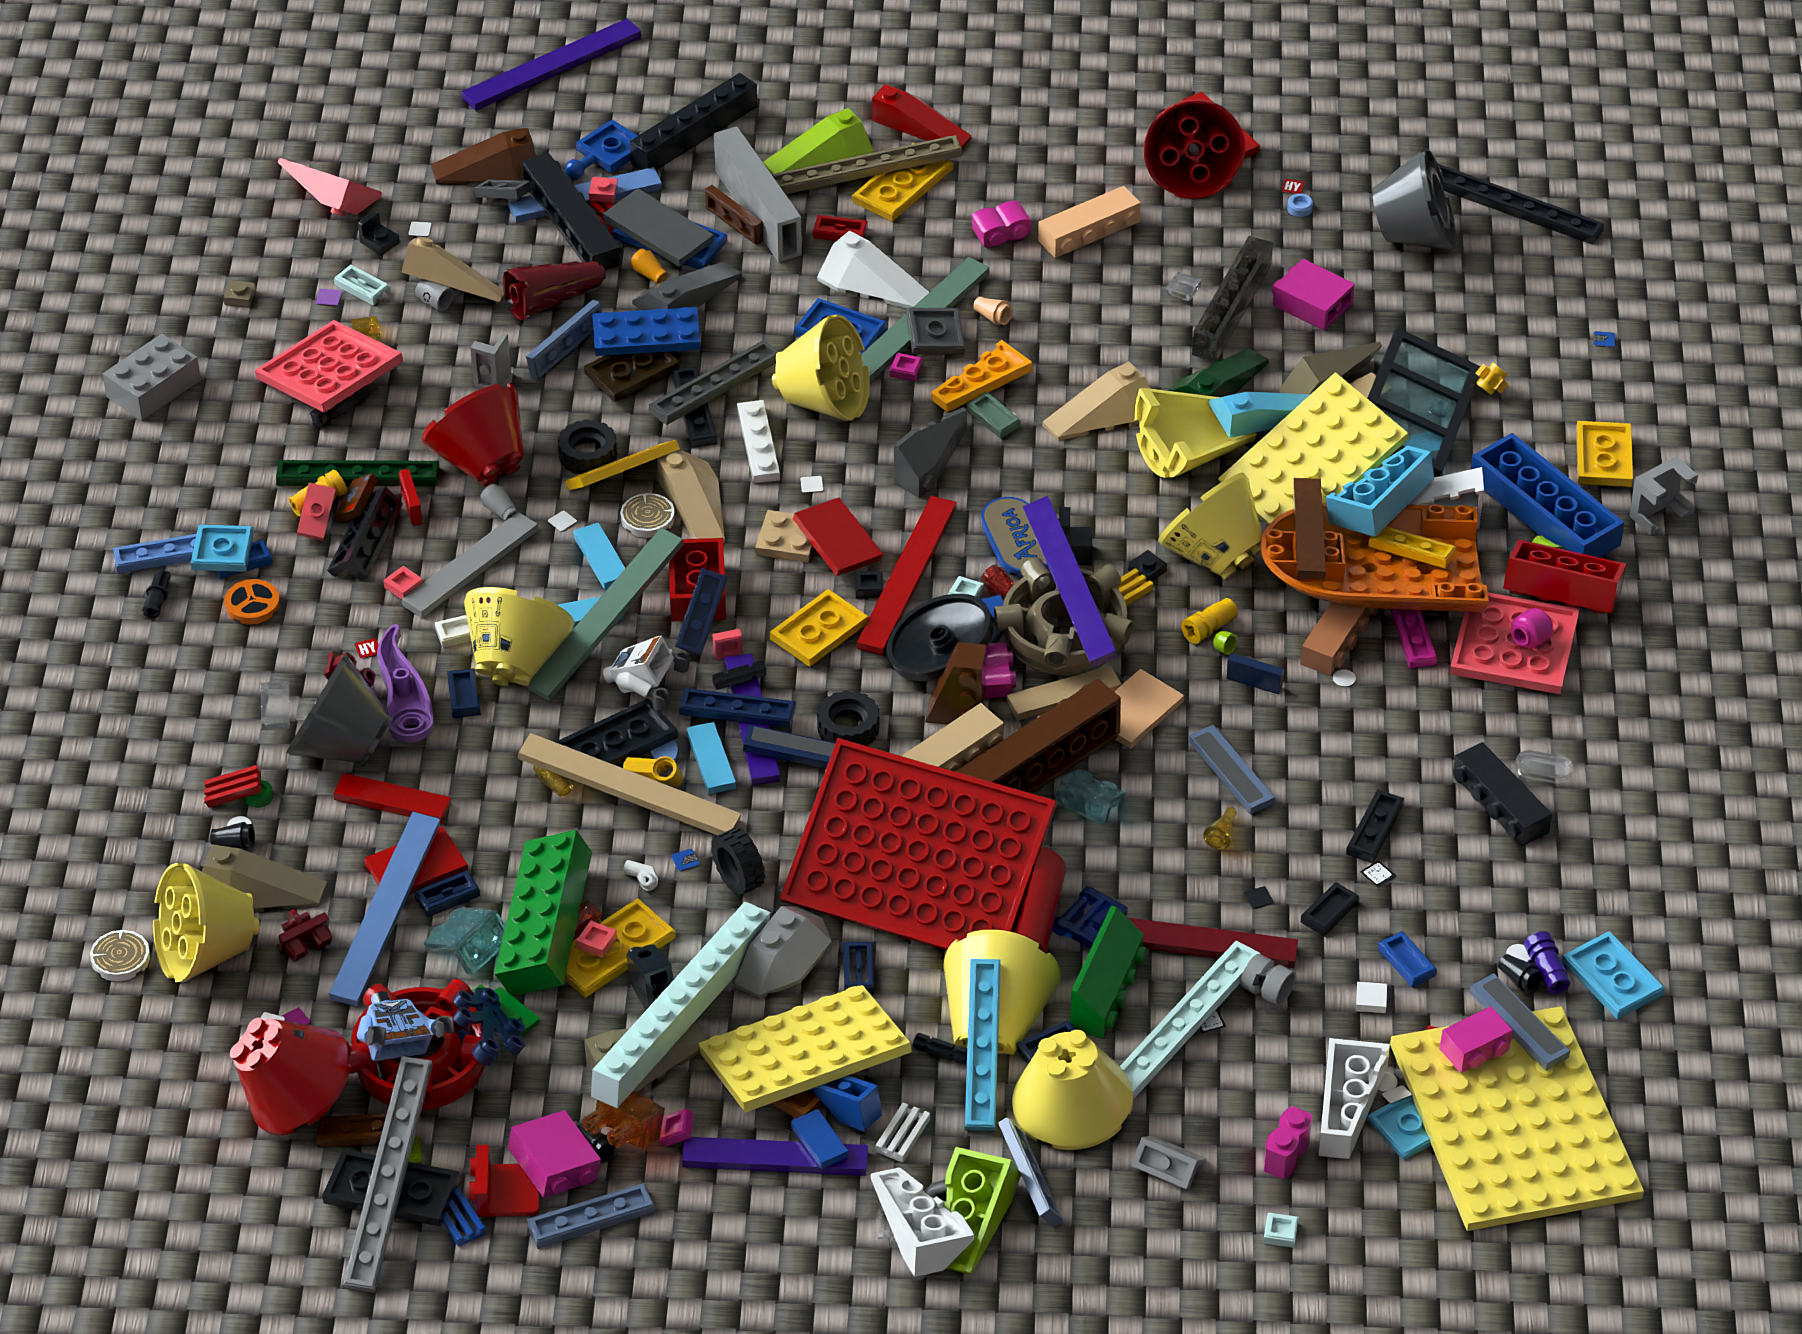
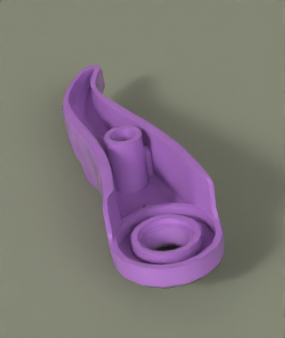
M394 624L383 635L377 650L380 673L388 692L386 711L388 715L393 717L389 724V732L398 741L414 743L425 739L434 730L432 703L420 675L397 647L401 632L400 626ZM408 725H418L415 728H405Z

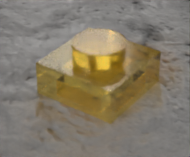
M377 316L351 319L352 329L376 341H381Z

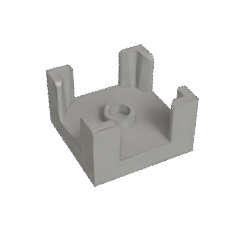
M1677 456L1635 478L1629 517L1650 535L1660 531V527L1649 518L1652 514L1666 507L1671 509L1680 518H1685L1692 514L1693 503L1681 494L1679 489L1681 477L1692 484H1696L1698 474Z

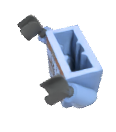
M380 991L372 996V1004L369 1006L367 1014L361 1018L357 1038L369 1046L373 1061L421 1055L426 1053L433 1035L440 1038L445 1033H454V1019L450 1016H441L436 1018V1020L430 1019L417 1010L410 1000L391 1001L386 991Z

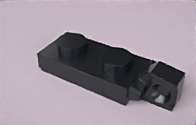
M372 382L364 386L351 397L344 399L326 412L315 408L310 412L313 426L322 428L330 424L331 419H336L344 414L351 407L376 390L375 383Z

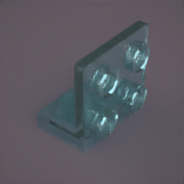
M461 907L454 910L450 914V918L443 925L434 928L430 932V936L423 943L426 948L453 950L466 974H475L500 951L506 926L496 910Z

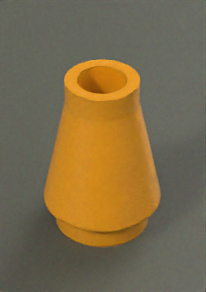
M640 249L631 258L630 263L633 266V270L653 280L656 284L662 283L667 279L668 273L650 250Z

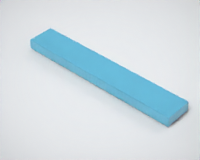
M970 959L965 1130L995 1131L1000 959Z

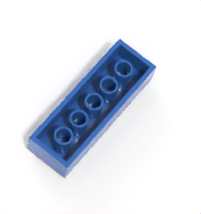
M1514 433L1505 436L1472 455L1471 469L1482 467L1484 491L1539 536H1544L1568 551L1599 558L1621 546L1624 522Z

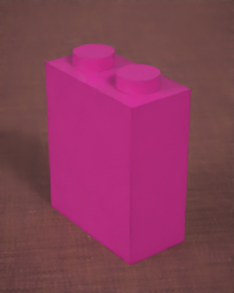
M1302 259L1296 266H1292L1281 280H1277L1272 287V305L1324 331L1353 304L1355 284L1314 263Z
M565 1110L511 1127L508 1149L543 1198L554 1194H561L566 1190L597 1181L601 1159Z

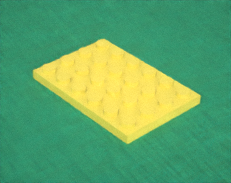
M1335 372L1223 473L1218 480L1221 483L1238 473L1246 475L1249 478L1257 515L1263 522L1269 525L1276 517L1294 509L1293 478L1321 479L1322 503H1326V496L1331 493L1337 495L1343 491L1345 484L1350 481L1356 483L1363 479V473L1369 469H1376L1382 464V461L1392 455L1410 437L1408 432Z
M863 985L850 987L840 993L822 997L803 1006H796L784 1013L768 1016L764 1020L740 1026L736 1030L712 1036L708 1040L698 1043L700 1054L745 1113L912 1052L910 1041Z

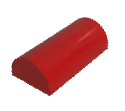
M1042 847L1036 860L1031 881L1013 933L1023 935L1039 943L1038 948L1047 954L1066 874V864L1056 852Z

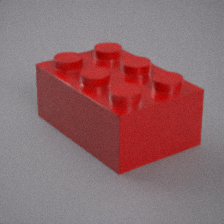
M723 538L683 539L684 545L669 561L671 622L684 621L701 568L725 575ZM725 587L714 620H726Z

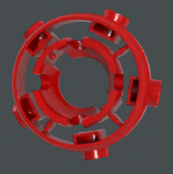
M453 979L445 989L414 987L391 993L381 983L370 987L363 997V1003L368 1008L357 1020L351 1036V1053H348V1064L351 1065L350 1074L357 1072L362 1085L374 1098L386 1105L390 1104L400 1063L395 1061L396 1058L378 1060L382 1079L378 1078L377 1063L371 1058L369 1046L357 1038L361 1018L367 1014L369 1006L372 1004L371 998L375 993L386 991L391 1001L408 999L417 1010L428 1018L436 1020V1018L441 1016L453 1018V1015L459 1009L453 1002L454 997L460 990L473 995L471 988L459 979ZM470 1007L468 1009L471 1012L477 1011L475 1007ZM454 1020L453 1034L445 1033L440 1038L436 1035L432 1036L431 1041H437L443 1045L435 1054L419 1058L431 1060L433 1064L421 1111L440 1108L455 1102L468 1093L478 1082L485 1065L475 1059L472 1050L481 1040V1023L462 1027ZM464 1029L468 1033L464 1038L463 1044L456 1030L461 1031Z

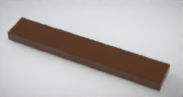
M1293 478L1297 578L1325 580L1326 566L1321 479Z

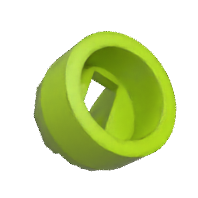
M1220 631L1215 635L1213 645L1219 652L1230 655L1237 646V636L1228 631Z

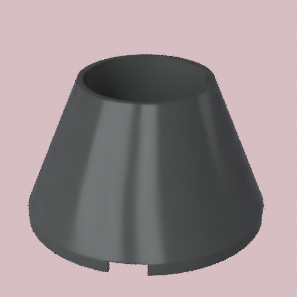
M1429 149L1421 150L1373 188V203L1380 229L1387 242L1449 250L1453 249V246L1456 245L1454 217L1450 199L1445 196L1441 184L1444 183L1441 170Z

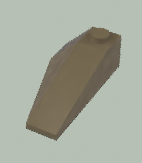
M1375 342L1302 357L1278 391L1291 394H1312L1335 372L1346 380L1367 365L1382 347V344Z
M212 844L203 866V872L243 893H250L253 897L254 913L264 912V908L281 906L284 910L319 907L327 888V881L238 848Z
M698 1021L688 1028L626 1099L639 1095L644 1091V1087L653 1080H661L666 1076L668 1070L676 1065H683L700 1053L698 1043L707 1040ZM630 1028L612 1030L585 1039L586 1063L591 1073L593 1068Z

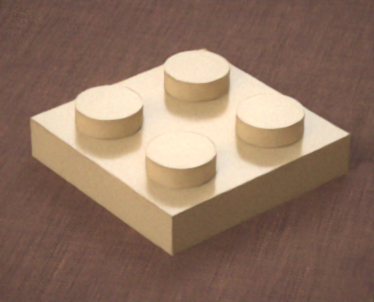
M767 510L755 546V555L809 563L814 547L794 522V514Z

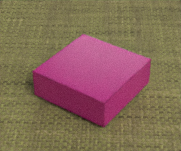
M897 353L890 368V377L915 382L922 367V358Z
M686 1108L664 1116L660 1142L667 1147L691 1138L694 1114Z

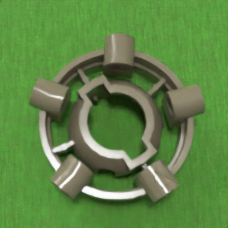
M1038 557L1027 560L1020 570L1023 578L1016 582L1008 591L1003 606L994 607L997 632L1004 631L1006 643L1009 649L1012 650V653L1030 668L1057 676L1078 675L1098 669L1106 664L1108 661L1095 667L1091 666L1075 627H1070L1069 634L1053 633L1054 625L1048 623L1043 618L1041 613L1042 607L1045 605L1046 615L1050 619L1059 616L1070 617L1050 569ZM1105 565L1096 572L1080 568L1114 648L1118 652L1121 645H1125L1129 641L1134 625L1133 621L1127 619L1126 603L1117 588L1121 584V577L1118 571L1111 565ZM1101 612H1102L1103 614H1104L1105 612H1107L1108 614H1107L1106 616H1102V615H1101ZM1034 636L1037 637L1038 646L1034 643Z

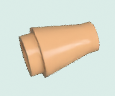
M978 297L974 302V310L995 325H1006L1012 318L1013 308L1007 301Z

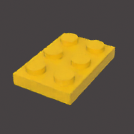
M1577 421L1578 484L1632 487L1631 424Z
M827 589L771 630L770 640L811 667L862 629L868 621V616Z

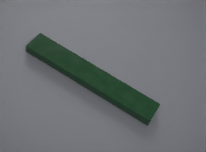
M278 460L276 485L308 486L309 482L316 483L321 476L325 477V474L336 470L346 486H350L353 480L371 473L378 479L376 486H400V470L409 469L414 486H438L440 463L439 461Z

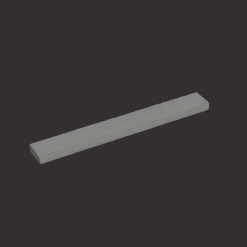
M401 1057L343 1283L345 1288L373 1293L376 1291L433 1067L431 1060Z

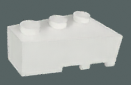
M1482 467L1435 477L1408 505L1430 506L1438 504L1441 506L1466 505L1476 507L1477 529H1479L1484 494Z

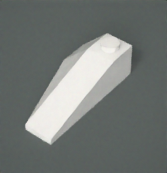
M848 231L832 245L817 276V281L838 292L854 291L860 293L862 298L869 299L870 296L884 299V302L903 308H913L929 293L928 290L874 244L851 231Z

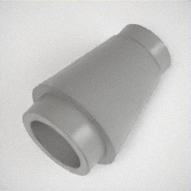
M491 484L483 490L481 494L483 506L506 521L518 512L504 487Z

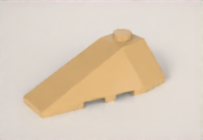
M418 237L408 243L402 273L498 302L505 298L503 289L439 245L432 244L433 241L431 239Z
M1124 363L1106 372L1042 422V426L1059 441L1088 435L1090 430L1104 428L1105 431L1114 430L1115 425L1128 423L1129 426L1139 425V420H1135L1137 395L1140 388L1150 389L1145 376L1132 363Z
M683 450L657 458L658 482L673 504L693 539L723 538L725 543L719 482L709 463Z

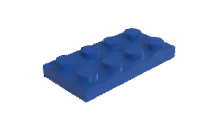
M697 307L592 313L595 356L700 350Z

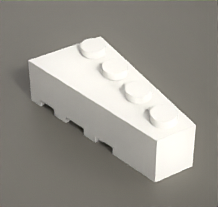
M1329 1038L1319 1156L1350 1158L1387 1070L1390 1044Z

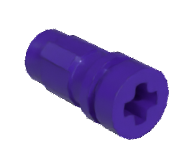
M1541 931L1532 934L1524 943L1531 962L1538 966L1539 971L1542 973V981L1549 993L1558 994L1564 992L1570 986V981L1565 967L1558 956L1559 950L1551 933Z

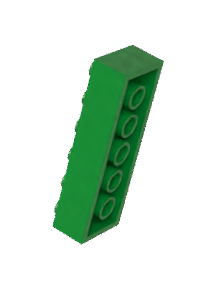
M577 830L525 841L495 969V976L512 996L558 987L564 984L592 856L591 849Z

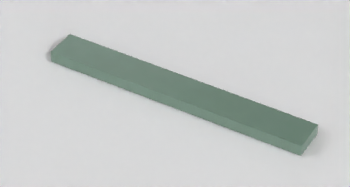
M968 257L913 308H953L989 275L990 267ZM906 314L861 354L863 365L869 366L870 382L894 361L897 353L902 354L911 346Z
M660 528L534 675L527 689L550 702L684 545L683 539Z

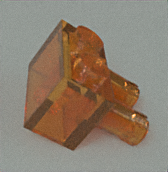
M632 1091L618 1108L597 1100L595 1111L583 1118L582 1125L587 1132L590 1131V1134H596L603 1127H610L612 1129L607 1133V1141L610 1145L615 1144V1148H620L628 1142L643 1150L660 1137L665 1108L651 1099Z

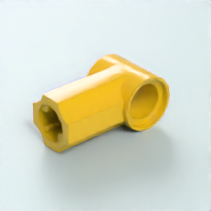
M663 756L658 759L627 757L623 765V769L673 788H678L683 781V773L671 757ZM673 769L669 776L662 777L666 770Z

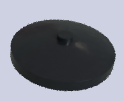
M948 594L926 601L906 614L892 630L886 649L888 659L894 670L904 678L914 681L939 679L943 675L946 664L958 642L983 644L987 647L994 631L992 614L981 599L969 594Z

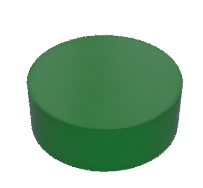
M261 780V792L246 796V803L257 808L268 805L273 800L272 786L269 782Z

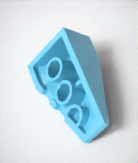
M1243 392L1209 400V405L1230 439L1273 429L1311 394Z

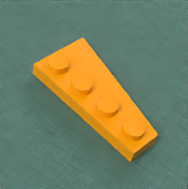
M1000 340L996 343L995 350L984 352L980 355L979 362L975 365L968 364L963 368V374L952 376L932 391V401L946 412L955 410L985 392L998 389L1033 371L1032 361L1003 340Z

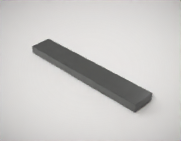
M762 340L650 403L648 411L665 425H668L776 364V354L779 351L765 340Z

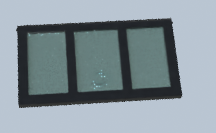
M1400 328L1394 330L1367 399L1408 432L1410 438L1393 454L1406 446L1430 451L1434 476L1439 477L1444 470L1479 376L1475 373L1481 366Z

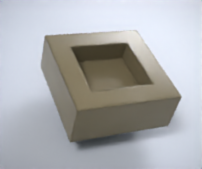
M230 280L223 297L224 305L250 308L256 292L255 283Z

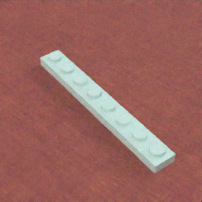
M1235 941L1120 1065L1131 1082L1134 1098L1240 984L1245 967L1254 955L1260 954L1259 952Z

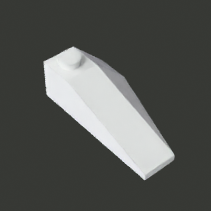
M900 1167L871 1173L872 1183L902 1257L914 1277L944 1271L974 1240V1233L962 1215L957 1211L951 1213L943 1206L944 1201L939 1197L932 1198L925 1193L923 1185Z

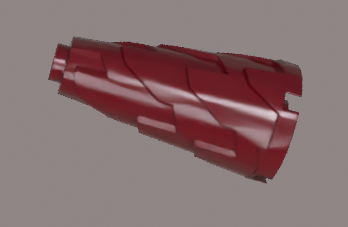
M574 261L557 265L550 263L538 266L514 267L506 269L508 271L503 274V292L505 300L512 299L514 305L508 307L512 315L516 319L522 320L540 314L543 310L561 305L562 301L583 295V292L600 286L606 278V272L603 265H599L596 261L581 263Z

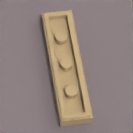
M1110 665L1008 694L1007 703L1018 721L1046 713L1058 705L1061 700L1069 698L1084 685H1089L1096 679L1101 680L1113 691L1117 690L1122 684Z

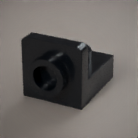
M376 211L358 223L360 243L381 256L400 243L398 234L381 225L380 214Z

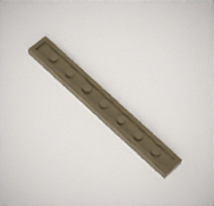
M953 135L771 175L783 192L790 194L962 157L963 154L957 136Z

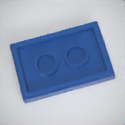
M818 298L794 328V336L800 338L827 316L842 315L855 327L866 350L883 335L887 329V322Z

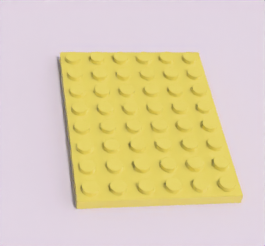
M1562 1006L1532 1011L1570 1050L1569 1058L1547 1070L1513 1037L1511 1038L1510 1049L1505 1054L1499 1057L1495 1056L1483 1062L1477 1068H1471L1460 1073L1439 1050L1442 1030L1447 1027L1391 1036L1390 1046L1409 1092L1412 1093V1099L1419 1116L1422 1118L1425 1131L1430 1137V1143L1467 1231L1643 1198V1187Z

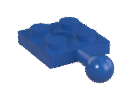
M612 119L576 142V150L586 157L581 160L573 159L568 161L565 165V174L571 179H579L583 176L585 169L594 163L612 173L631 160L630 140L637 137V135Z

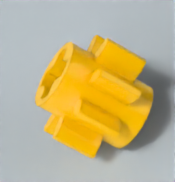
M1493 362L1489 367L1482 364L1475 373L1480 377L1476 383L1491 395L1495 390L1502 393L1509 385L1504 380L1508 374Z

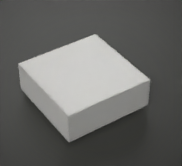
M1357 982L1356 1011L1386 1013L1387 984Z

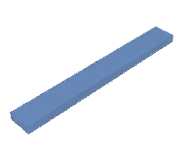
M412 812L329 993L330 1000L358 1007L439 829L440 819Z

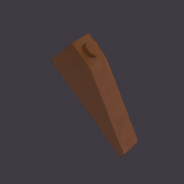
M528 128L502 132L431 164L436 184L467 185L470 181L485 182L488 179L521 181V161L536 156L534 144Z

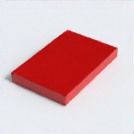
M840 497L794 513V522L836 576L882 559L883 553Z
M444 827L438 829L409 895L424 887L466 870L468 871V864ZM397 845L364 858L365 866L378 886Z

